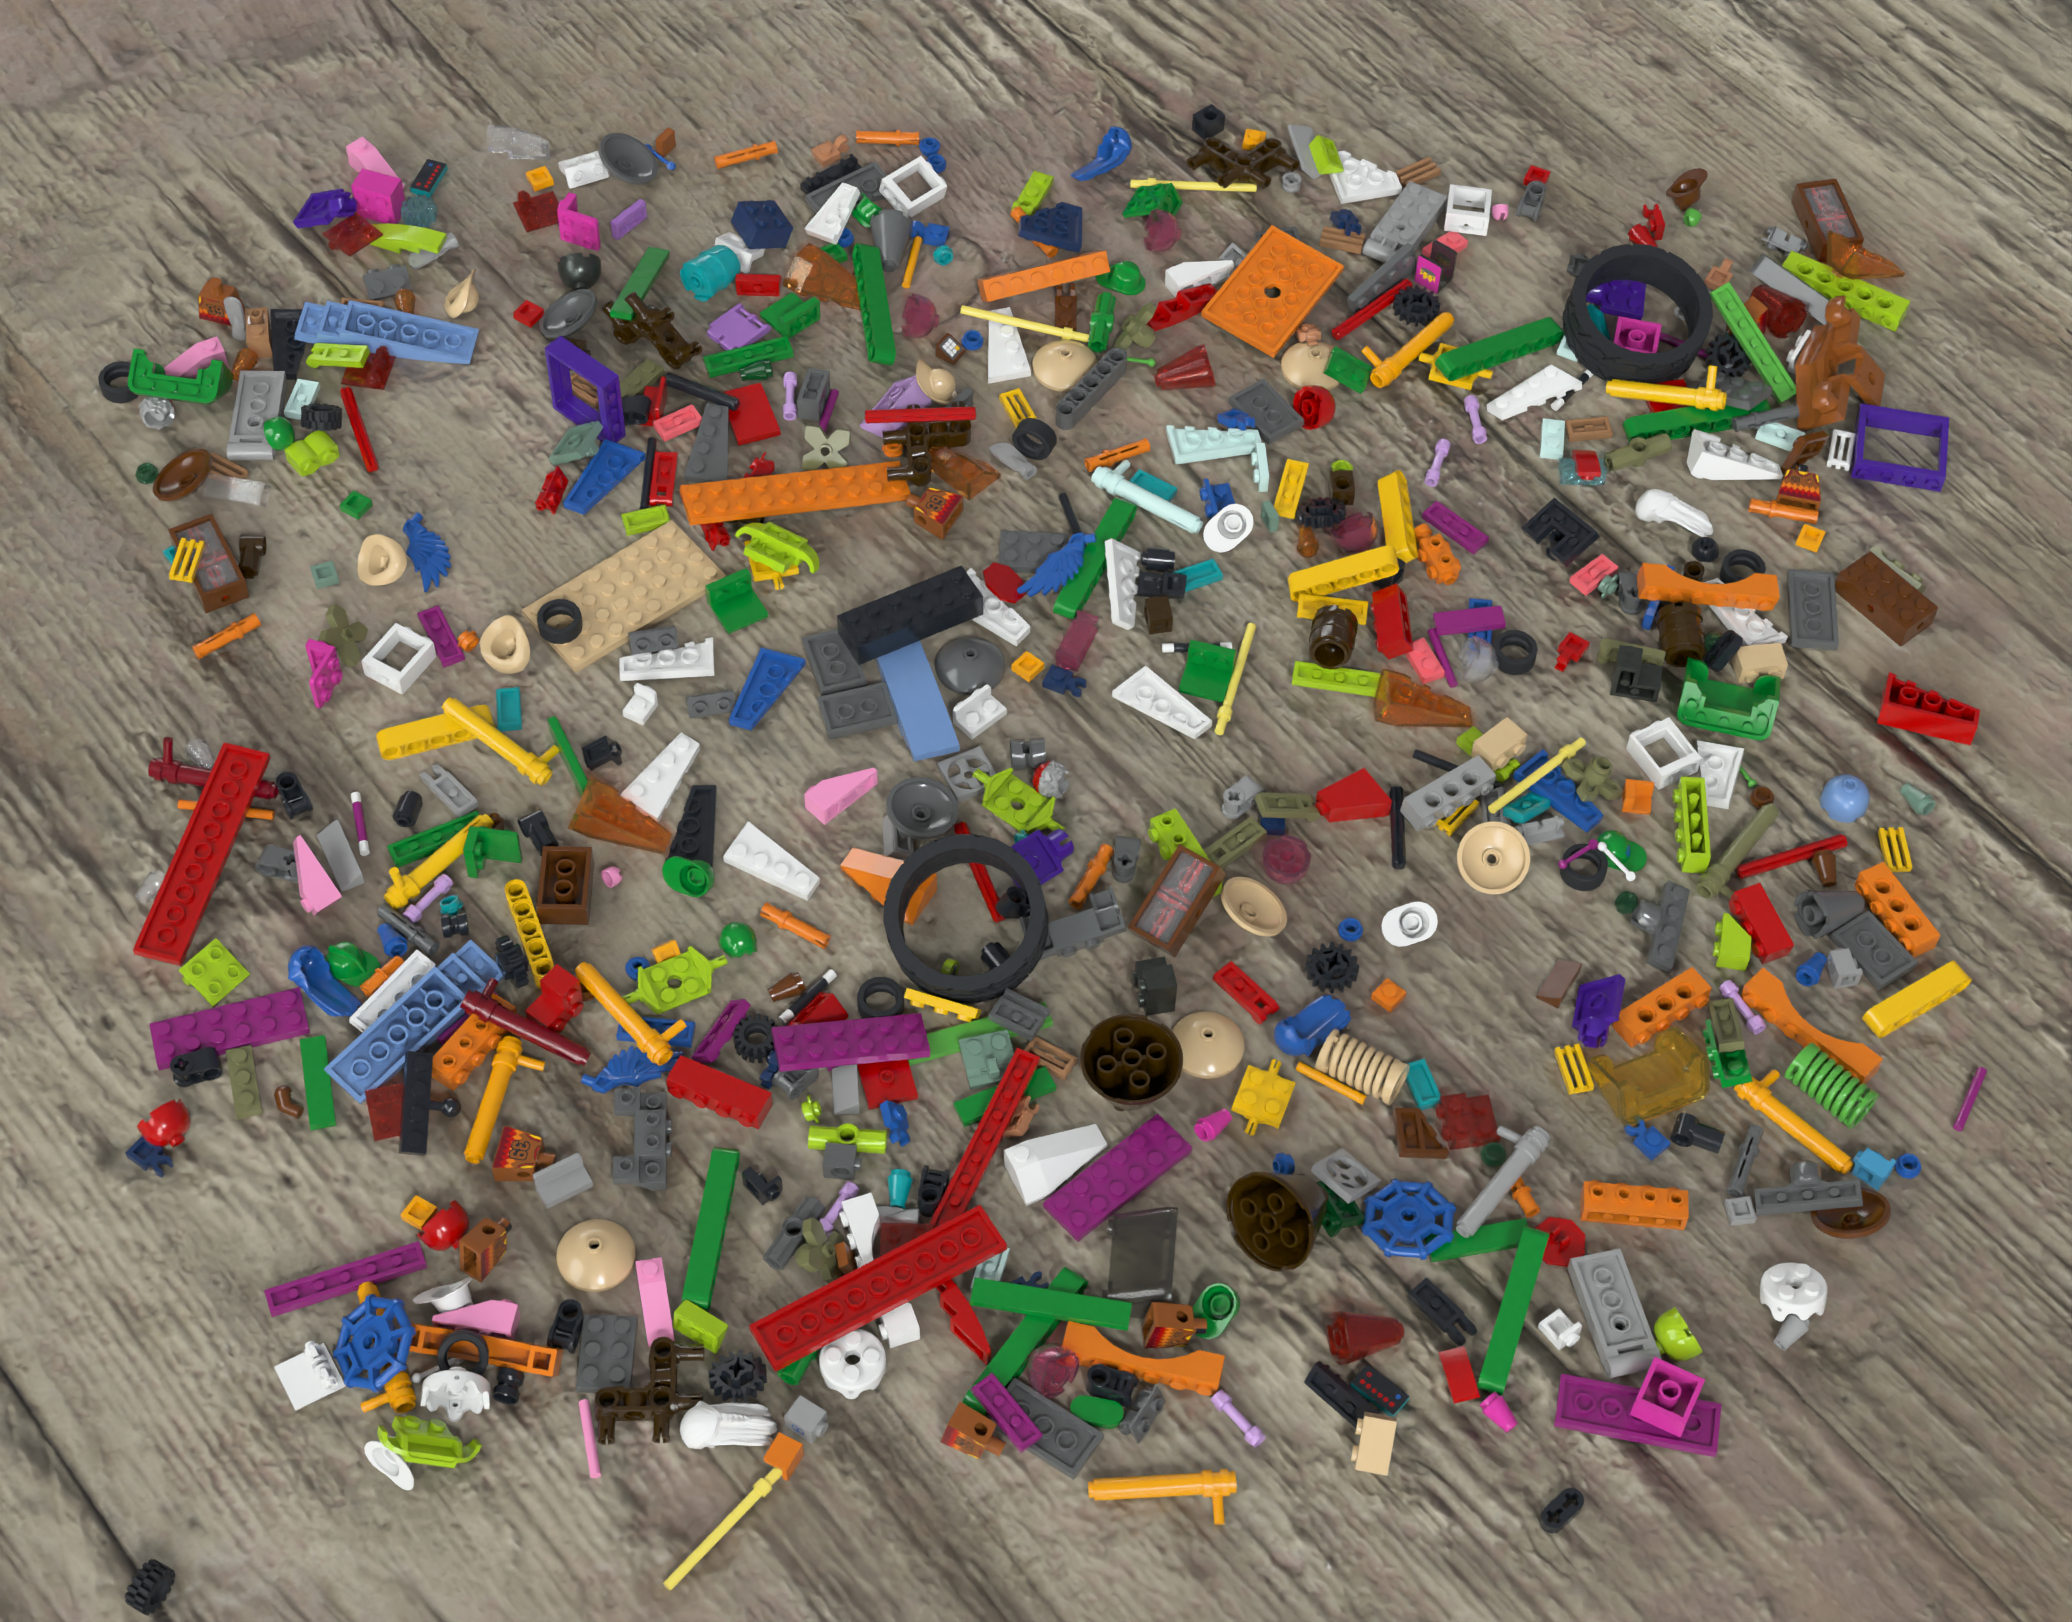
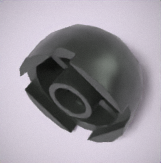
M572 253L561 257L560 262L557 263L560 279L564 285L571 289L591 288L598 282L601 275V260L594 254L589 253V257H583L582 253Z

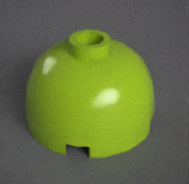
M1675 1307L1667 1310L1657 1319L1654 1325V1334L1656 1337L1655 1343L1661 1355L1666 1353L1671 1360L1682 1362L1693 1359L1703 1352Z

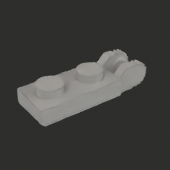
M437 763L431 766L434 774L438 776L436 780L425 771L420 774L423 783L458 818L479 806L477 799L456 778Z

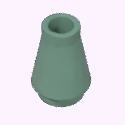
M1911 783L1904 784L1900 789V794L1904 796L1916 814L1925 816L1935 807L1936 801L1933 800V796L1913 786Z

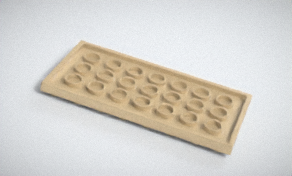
M671 520L523 608L522 615L540 634L537 614L542 605L551 600L566 599L574 602L579 607L583 622L582 632L579 636L565 644L548 642L577 673L628 642L629 632L648 630L705 595V585L724 578L726 575ZM560 614L548 619L546 625L561 629L569 626L574 619L568 615Z

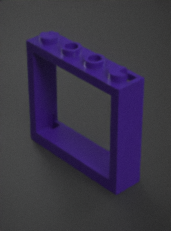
M562 336L550 342L544 349L553 408L576 425L599 421L603 429L596 439L601 442L604 439L615 443L619 442L626 436L619 376ZM569 368L597 387L600 413L573 395Z
M1860 404L1855 422L1856 435L1853 447L1851 477L1941 492L1946 478L1949 417ZM1865 426L1939 438L1937 471L1863 459Z

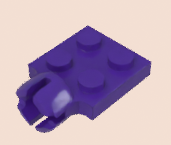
M343 188L313 193L293 223L297 229L328 225L335 217L346 218L353 216L354 212L357 211V201L354 197L349 198L352 193L344 191Z
M1632 280L1607 282L1592 289L1586 295V303L1598 305L1599 310L1606 314L1641 320L1644 312L1646 283Z
M1038 829L1011 846L1031 865L1041 885L1064 871L1061 862L1074 851L1072 840L1063 846L1059 844L1060 841L1068 837V834L1061 829L1055 830L1047 836H1044ZM1013 879L1016 886L1018 888H1021L1020 885Z
M1620 974L1579 985L1572 1027L1578 1031V1041H1582L1586 1047L1598 1048L1599 1044L1600 1047H1603L1608 1040L1610 1024L1619 1020L1626 980Z

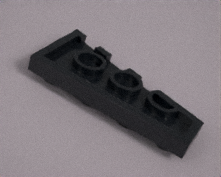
M270 309L273 371H285L287 380H296L307 342L295 340V332L303 309Z
M692 785L682 819L678 823L677 833L674 840H672L670 852L665 861L671 857L679 856L689 860H704L713 868L717 801L716 785Z

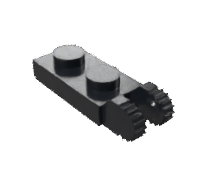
M1425 1278L1408 1293L1407 1298L1444 1333L1447 1332L1449 1338L1457 1345L1462 1346L1466 1342L1465 1337L1454 1326L1457 1322L1461 1329L1470 1336L1477 1333L1475 1325L1464 1315V1312L1428 1278Z

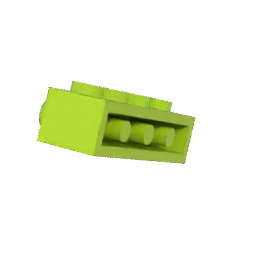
M1680 777L1678 787L1673 789L1672 795L1673 803H1677V808L1674 810V822L1678 823L1675 841L1680 846L1677 849V863H1681V872L1705 874L1711 859L1705 778Z
M1176 808L1150 819L1148 835L1150 840L1158 845L1164 861L1170 860L1179 844L1210 861ZM1223 881L1214 896L1221 894Z

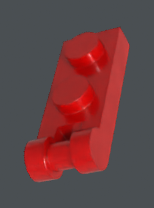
M655 452L650 506L665 504L666 507H673L678 452ZM658 492H666V495H658Z
M1232 961L1213 975V981L1251 1014L1257 1024H1262L1267 1020L1269 1014L1273 1015L1279 1010L1277 1002ZM1259 1002L1264 1005L1261 1009L1257 1006Z

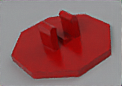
M993 562L983 571L986 587L999 600L1016 604L1026 595V592L1018 594L1017 589L1024 584L1023 579L1009 566Z
M1549 1217L1535 1227V1229L1550 1233L1542 1258L1546 1264L1568 1267L1571 1258L1584 1256L1586 1234L1572 1220Z

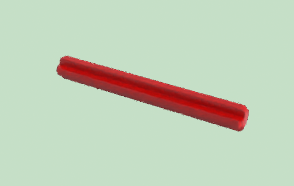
M1403 279L1333 328L1332 337L1336 340L1345 337L1393 303L1395 294H1399L1400 289L1406 291L1407 286H1410L1412 289V282L1408 279Z
M348 386L341 388V398L366 469L370 473L379 469L378 462L352 388Z
M975 407L865 411V422L867 424L976 419Z
M962 821L954 825L956 834H971L967 823ZM969 863L993 921L996 923L1004 921L1006 918L1002 917L996 910V903L999 897L985 865Z
M1839 834L1738 865L1736 868L1739 878L1745 879L1813 858V854L1820 850L1836 851L1845 848L1848 845L1845 835Z

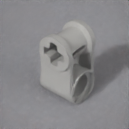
M1250 776L1242 777L1236 784L1224 792L1222 814L1229 819L1239 818L1249 809L1257 806L1255 797L1259 792L1266 793V790Z

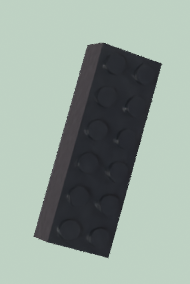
M961 565L837 615L838 634L858 665H861L983 615V595Z

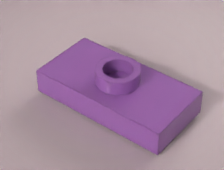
M639 199L611 221L613 238L619 240L647 218L645 201Z

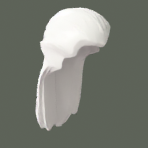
M1650 489L1636 503V515L1644 521L1651 522L1654 520L1658 524L1663 521H1672L1701 537H1707V535L1713 533L1712 524L1704 512L1682 502V500L1673 496L1672 493L1660 489Z
M699 1401L685 1413L680 1424V1435L686 1446L693 1449L715 1448L718 1445L730 1444L766 1446L771 1445V1442H773L770 1436L776 1433L777 1423L770 1419L772 1414L768 1412V1408L760 1404L722 1403L709 1405L706 1402Z

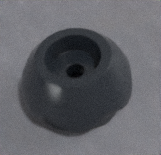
M1700 537L1691 546V553L1699 562L1710 563L1719 556V546L1710 537Z

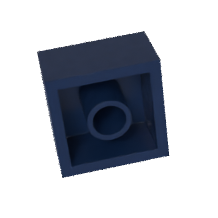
M775 200L738 201L731 219L732 225L749 249L786 248L793 231V226Z

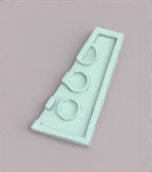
M1166 425V434L1175 465L1251 454V452H1255L1256 443H1262L1258 430L1254 429L1242 431L1229 428L1228 431H1220L1217 428L1208 427V430H1194L1195 427L1185 426V429H1174V426Z

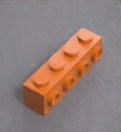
M495 993L492 994L491 998L497 1000L499 1005L517 1013L514 1005ZM472 1014L433 1056L432 1078L454 1091L459 1085L466 1082L469 1074L475 1067H479L483 1063L485 1056L492 1049L497 1048L502 1037L508 1032L507 1030L490 1022L485 1023L479 1020L478 1016Z
M1599 1180L1584 1181L1580 1193V1221L1684 1230L1689 1218L1688 1190H1680L1676 1187L1666 1189L1655 1188L1651 1185L1633 1186L1622 1182L1611 1184L1602 1183Z

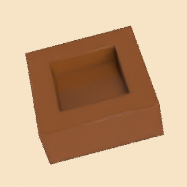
M668 127L655 140L656 151L662 157H665L676 146L675 130Z
M845 1242L835 1244L839 1269L845 1274L856 1270L854 1250H851Z

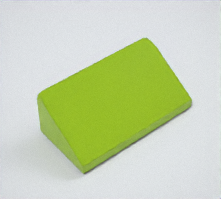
M1317 135L1309 144V148L1318 173L1332 174L1343 172L1344 168L1334 141Z
M688 1300L683 1301L674 1311L673 1329L698 1344H704V1348L715 1354L719 1351L728 1329V1325Z

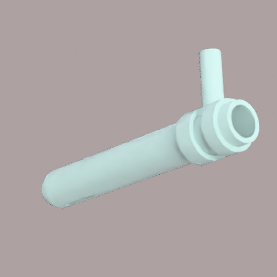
M1123 460L1114 470L1106 466H1099L1094 471L1091 481L1095 483L1096 487L1100 489L1105 488L1109 494L1113 496L1118 495L1192 534H1197L1201 530L1203 522L1200 520V517L1126 480L1122 474L1130 467L1128 460Z

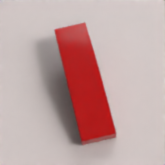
M1211 283L1178 291L1175 298L1158 303L1155 313L1147 325L1154 329L1155 332L1185 321L1201 313L1218 291Z
M952 1280L935 1287L941 1293L940 1307L951 1317L950 1331L981 1361L988 1365L991 1362V1349L983 1328L967 1299Z

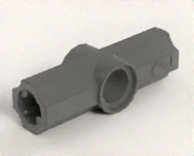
M805 1196L793 1215L783 1222L781 1232L764 1254L763 1260L773 1269L783 1270L796 1250L806 1242L803 1235V1221L812 1217L818 1220L825 1211V1206L818 1199L812 1196ZM792 1231L799 1232L797 1235H790L789 1233Z

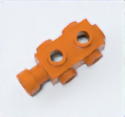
M1428 524L1418 525L1414 529L1416 541L1419 542L1417 559L1420 563L1424 562L1426 564L1428 578L1430 580L1434 579L1437 585L1441 583L1445 585L1453 584L1461 570L1460 561L1454 557L1448 541H1445L1440 533L1432 535L1433 532Z

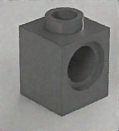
M826 1142L823 1160L824 1178L854 1180L855 1172L861 1170L862 1156L857 1155V1145Z

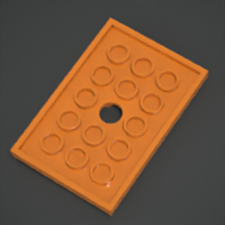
M1271 225L1205 306L1201 316L1274 358L1340 276L1344 266ZM1277 287L1281 293L1277 298H1270L1265 294L1264 290Z

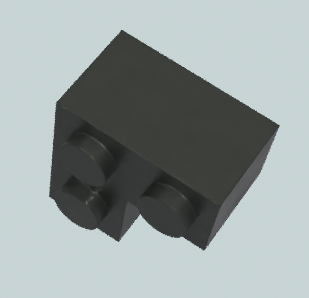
M1619 645L1612 672L1610 695L1657 702L1663 666L1642 663L1643 648Z
M1165 957L1136 961L1135 971L1131 973L1134 986H1138V1005L1144 1008L1145 1016L1175 1011L1177 982L1172 964L1167 965Z

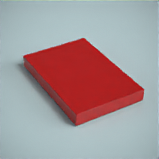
M761 383L722 392L738 398L740 406L736 411L729 409V425L738 446L781 435L779 425Z

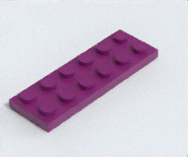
M300 987L149 1023L159 1070L170 1068L171 1060L174 1057L198 1051L205 1047L216 1048L220 1056L226 1054V1050L248 1045H251L253 1048L310 1033Z
M921 1013L772 1027L771 1033L779 1072L930 1057L931 1051Z
M1157 1113L1043 1202V1208L1079 1242L1192 1152V1146Z
M1561 1373L1554 1427L1711 1457L1716 1456L1722 1404L1697 1399L1681 1437H1678L1630 1415L1641 1388Z

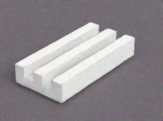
M1837 429L1833 430L1826 467L1836 465V469L1845 467L1844 470L1849 471L1856 433ZM1838 435L1841 436L1837 459H1834L1833 457ZM1848 437L1850 439L1846 461H1843L1842 455L1845 438Z

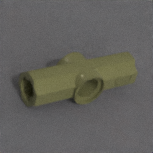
M1661 433L1647 439L1634 438L1630 441L1629 445L1605 453V466L1609 471L1613 472L1628 466L1641 467L1646 463L1647 459L1670 452L1672 449L1670 438L1667 433Z

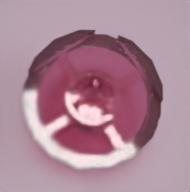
M1157 208L1155 211L1152 210L1145 225V231H1148V238L1144 237V247L1147 251L1165 252L1170 250L1176 241L1180 240L1182 231L1179 228L1176 217L1171 212Z
M912 293L913 297H908L904 307L902 318L906 319V326L901 325V330L905 337L922 338L930 334L933 328L938 326L939 315L936 314V307L929 298Z
M1361 512L1350 515L1345 520H1341V524H1338L1339 527L1336 530L1334 527L1331 529L1335 542L1345 552L1361 553L1371 549L1370 546L1374 544L1378 536L1377 522L1371 512H1367L1368 515L1365 516Z
M1283 835L1281 839L1274 840L1273 838L1269 840L1264 846L1262 854V865L1266 875L1272 881L1282 885L1294 884L1303 879L1309 870L1311 853L1306 848L1305 842L1289 835Z
M1047 1343L1035 1349L1029 1356L1026 1370L1030 1385L1046 1398H1054L1065 1391L1062 1387L1067 1381L1072 1383L1079 1370L1080 1360L1075 1355L1076 1353L1060 1343Z

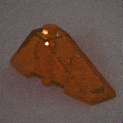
M1829 230L1827 233V263L1833 268L1832 273L1837 277H1847L1853 280L1904 277L1906 274L1891 260L1876 252H1870L1859 243L1855 245L1849 242L1850 239L1832 230Z
M808 243L795 255L784 279L783 286L801 296L807 297L812 295L819 297L820 301L826 302L828 299L839 302L840 306L861 311L856 278L828 253Z
M948 446L932 447V449H929L928 453L931 454L932 472L967 500L972 499L1001 477V473L987 462Z
M1382 669L1373 702L1376 722L1397 727L1472 726L1471 709L1469 706L1447 695L1439 696L1431 692L1430 686L1426 684L1420 686L1410 681L1411 677L1406 674Z
M590 777L568 829L592 839L664 855L672 834L653 818L644 816L639 812L633 802H627L619 796V791L613 786Z

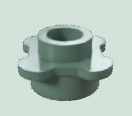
M1617 574L1614 577L1606 575L1598 586V590L1603 593L1601 598L1604 599L1607 594L1612 595L1619 585L1616 583Z

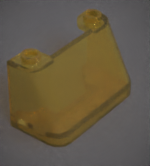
M1676 1026L1658 1034L1654 1043L1655 1051L1613 1066L1612 1059L1605 1054L1588 1059V1068L1591 1076L1616 1117L1625 1126H1634L1639 1124L1641 1120L1645 1122L1703 1099L1709 1092L1708 1055Z

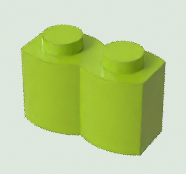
M320 430L309 434L304 440L292 443L291 446L284 450L287 462L301 477L313 474L320 466L331 464L340 456L338 445L325 431Z

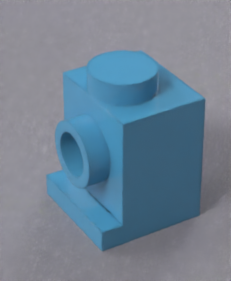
M1867 1147L1865 1151L1859 1150L1852 1162L1855 1164V1167L1851 1174L1878 1191L1892 1173L1897 1161L1893 1158L1891 1161H1888L1882 1154L1874 1152Z

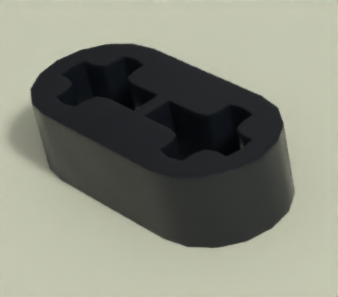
M1733 630L1726 631L1704 659L1708 668L1714 672L1722 670L1740 649L1743 643L1742 636Z
M1574 1488L1563 1490L1543 1509L1539 1520L1542 1529L1551 1534L1561 1531L1582 1510L1584 1504L1582 1493ZM1574 1498L1576 1500L1575 1505L1571 1504L1565 1509L1564 1506L1567 1499L1571 1500ZM1557 1513L1560 1514L1557 1523L1554 1521L1549 1523L1547 1521L1548 1517H1553Z

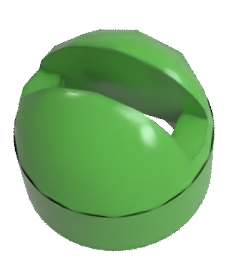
M1687 209L1683 217L1684 224L1687 227H1695L1700 222L1702 215L1695 209Z

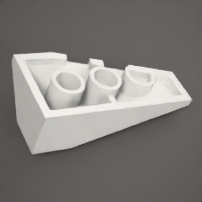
M1693 430L1687 465L1694 477L1710 480L1782 479L1783 474L1779 464L1755 453L1749 456L1735 444L1729 447L1721 443L1720 437L1699 430Z
M1096 1124L1030 1139L1005 1149L1004 1166L1025 1205L1028 1206L1052 1195L1056 1188L1065 1180L1068 1181L1073 1176V1173L1082 1165L1088 1164L1107 1147V1142Z

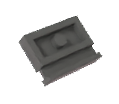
M1006 988L1003 996L999 998L989 1013L988 1020L1033 1041L1046 1018L1049 1017L1050 1009Z

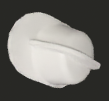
M1230 504L1224 507L1205 526L1203 535L1207 546L1217 552H1227L1234 548L1252 530L1254 522L1251 512L1240 504Z
M1412 902L1388 911L1383 918L1381 927L1382 933L1389 943L1402 947L1431 937L1436 931L1438 921L1437 915L1431 906L1423 902Z
M469 1277L456 1283L427 1290L417 1295L413 1302L416 1304L431 1302L440 1313L471 1306L473 1302L468 1283L472 1278Z
M380 1441L367 1442L364 1449L371 1464L386 1474L400 1488L407 1491L413 1489L414 1478L409 1469L413 1462H405L400 1454L392 1452Z

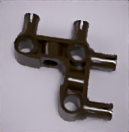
M1207 138L1199 152L1189 157L1186 161L1187 166L1190 169L1192 168V170L1207 164L1221 172L1223 175L1217 178V182L1223 188H1227L1235 182H1253L1262 189H1266L1271 184V177L1264 173L1278 165L1294 172L1300 164L1298 159L1287 154L1286 150L1282 148L1281 141L1274 138L1266 139L1256 145V148L1244 153L1238 152L1219 138Z
M636 292L630 293L624 299L636 313L631 321L610 317V310L614 305L613 301H609L601 309L613 322V328L615 329L613 334L620 343L628 345L635 343L639 338H647L656 347L666 363L673 369L681 368L693 356H698L702 353V346H697L699 344L697 341L688 344L670 323L675 315L673 311L670 312L671 309L669 307L660 310L656 307L647 306Z
M957 401L952 402L950 406L957 407ZM959 401V407H965V403ZM914 404L915 409L920 408L919 405ZM912 405L907 406L906 409H913ZM970 420L908 422L902 430L882 431L883 445H906L908 459L907 466L887 467L888 482L908 480V482L919 487L928 485L931 481L932 459L931 454L928 453L929 449H932V447L948 446L949 448L968 445L971 441Z
M658 1337L651 1344L649 1354L651 1382L648 1385H645L644 1388L613 1386L598 1390L595 1395V1417L599 1421L598 1443L606 1445V1435L608 1445L615 1443L616 1421L652 1420V1441L660 1443V1434L662 1433L663 1443H668L670 1441V1420L673 1416L679 1413L680 1410H689L699 1401H703V1393L679 1394L677 1391V1371L680 1361H704V1344L680 1345V1342L672 1341L668 1337ZM661 1351L669 1352V1354L665 1356L658 1355V1353H660ZM660 1400L668 1401L665 1405L656 1404ZM607 1401L614 1402L611 1406H602Z

